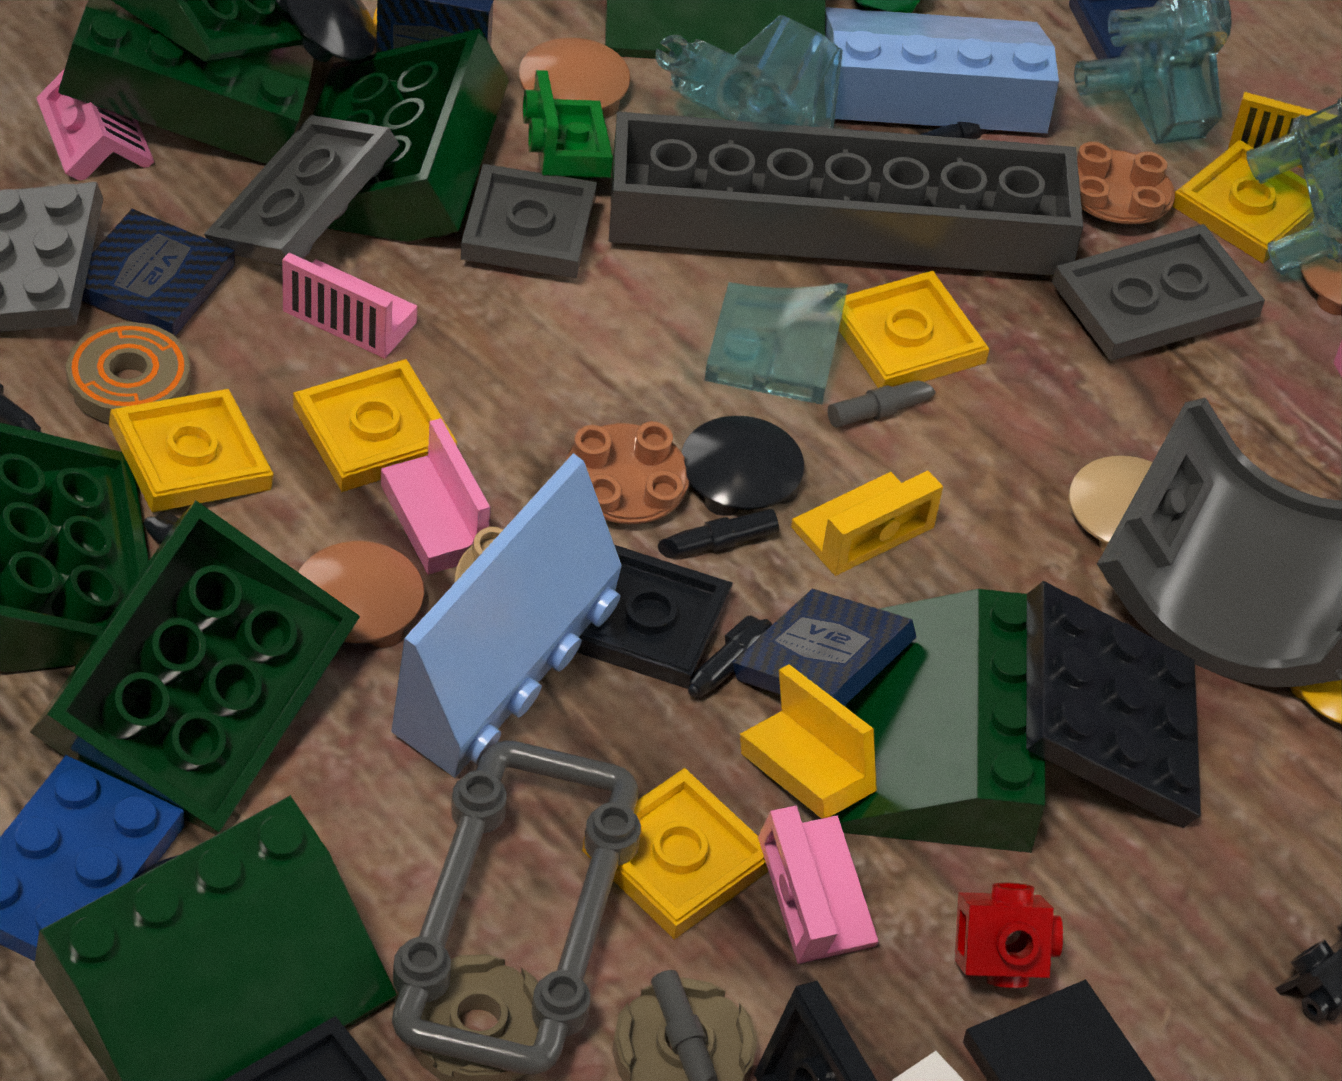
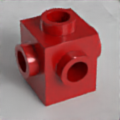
M1004 882L992 884V893L958 892L955 962L965 975L987 976V983L998 987L1022 988L1029 986V977L1050 978L1051 957L1059 958L1062 953V918L1060 915H1053L1054 908L1041 895H1034V887L1031 885Z

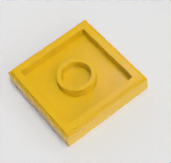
M1239 140L1175 191L1172 207L1200 225L1205 224L1211 232L1263 264L1327 209L1331 195Z
M933 270L830 299L827 315L878 388L886 385L893 387L917 380L925 382L987 362L989 347Z
M407 359L293 392V408L341 492L380 481L381 468L428 456L429 421L439 418L443 420ZM443 420V422H444L446 428L448 429V431H449L451 437L453 438V440H454V442H455V444H456V446H457V441H456V439L454 438V436H453V434L451 433L450 429L448 428V426L446 425L445 421Z
M229 389L110 410L109 427L152 513L189 506L195 500L199 503L267 491L272 488L274 474Z
M683 768L637 800L634 814L638 817L641 824L639 849L632 860L618 865L613 881L675 940L769 871L758 835L686 768ZM583 839V848H582V851L591 859V857L589 856V854L587 853V851H586V849H585L584 839Z

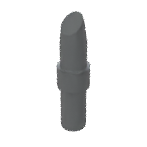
M920 380L893 387L886 385L868 390L865 395L830 404L828 406V418L835 428L872 417L880 419L894 415L900 409L926 401L933 397L936 391L929 384Z
M667 970L658 973L651 979V984L667 1024L665 1031L672 1050L675 1054L679 1055L685 1074L689 1081H717V1075L705 1045L707 1037L699 1017L693 1014L677 971Z

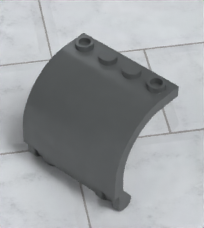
M1206 398L1185 402L1097 563L1098 567L1129 613L1151 636L1194 659L1195 665L1240 682L1271 687H1296L1342 680V500L1313 496L1291 488L1272 478L1253 464L1236 446Z

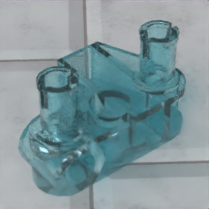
M1158 0L1154 7L1112 10L1108 18L1109 34L1120 33L1119 35L1112 36L1110 40L1115 47H1122L1124 45L1126 47L1120 57L1091 61L1079 60L1076 62L1074 69L1075 84L1085 82V85H1079L1076 88L1081 96H1088L1095 93L1124 90L1128 94L1154 144L1205 138L1222 117L1216 55L1227 42L1231 32L1232 20L1229 1Z
M781 14L735 55L697 38L694 43H689L679 35L667 36L660 42V44L670 50L669 54L659 49L656 50L658 65L664 70L671 72L673 83L670 89L726 120L834 128L843 50L823 34Z
M1342 97L1337 99L1336 104L1307 117L1301 115L1294 118L1293 126L1290 128L1291 133L1246 152L1251 172L1256 180H1259L1260 184L1297 166L1302 165L1315 218H1313V225L1268 243L1270 259L1281 276L1290 274L1291 271L1325 256L1330 260L1334 259L1337 263L1342 262Z

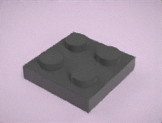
M483 164L461 242V260L577 278L596 200L597 182L562 176L542 175V173Z

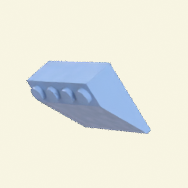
M825 7L824 62L827 119L946 126L957 124V122H970L979 124L980 129L1048 134L1059 78L1055 46L1037 22Z
M574 453L404 638L391 732L454 778L470 760L478 765L484 751L500 739L501 731L498 728L511 713L520 718L527 712L541 691L542 685L539 684V681L551 668L558 672L563 670L581 645L582 640L579 638L581 633L590 623L597 627L601 626L612 614L620 600L621 595L615 590L622 565L585 462Z

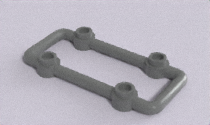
M502 741L487 748L479 760L477 769L467 773L462 779L457 781L453 788L451 815L457 827L419 937L407 941L398 949L394 956L393 984L399 995L393 1009L392 1024L396 1035L405 1044L417 1049L519 1074L536 1075L546 1072L556 1064L562 1053L566 1036L579 1032L588 1021L590 991L587 984L583 982L617 867L632 860L639 849L641 824L638 817L634 814L639 788L634 776L629 771L615 764L517 741ZM507 767L611 791L609 802L594 810L586 822L584 846L591 860L557 971L541 979L534 989L532 1018L539 1029L532 1046L421 1019L426 1002L440 998L449 987L451 959L448 951L445 949V945L483 833L497 829L505 819L507 792L504 784L501 783V779Z

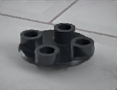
M276 0L280 8L290 15L295 25L304 35V48L314 59L320 62H327L332 57L343 60L359 61L365 59L373 52L376 45V30L373 20L361 0Z
M749 416L716 418L697 427L687 437L682 448L689 484L705 497L704 504L706 508L716 515L731 516L737 513L739 509L754 510L776 504H786L792 502L798 495L799 486L804 474L803 454L795 440L786 431L773 423Z

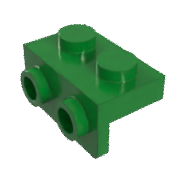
M536 70L534 90L525 89L523 123L529 124L528 149L530 153H538L542 175L565 176L581 180H589L593 177L611 178L613 154L601 102L594 100L553 99L548 70Z

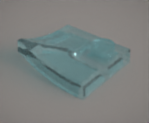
M729 282L709 353L704 381L822 405L848 284L839 282L815 287L771 288Z

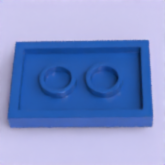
M65 755L0 837V945L35 961L39 930L134 880L147 868L157 863L184 828V810Z

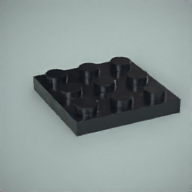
M1042 581L1027 593L1026 750L1182 828L1186 827L1201 816L1195 660L1184 655L1179 650L1173 649L1142 633L1131 625L1083 602L1080 598Z

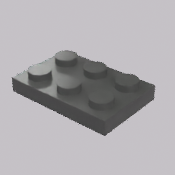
M310 115L204 235L208 240L235 250V256L282 265V259L288 253L303 259L309 254L313 243L327 227L345 213L349 202L363 186L380 173L384 162L399 147V143L389 127Z
M97 182L0 190V332L77 325L103 204V196Z
M1205 224L1058 265L1055 268L1052 281L1053 285L1110 361L1260 317L1265 302L1264 298Z

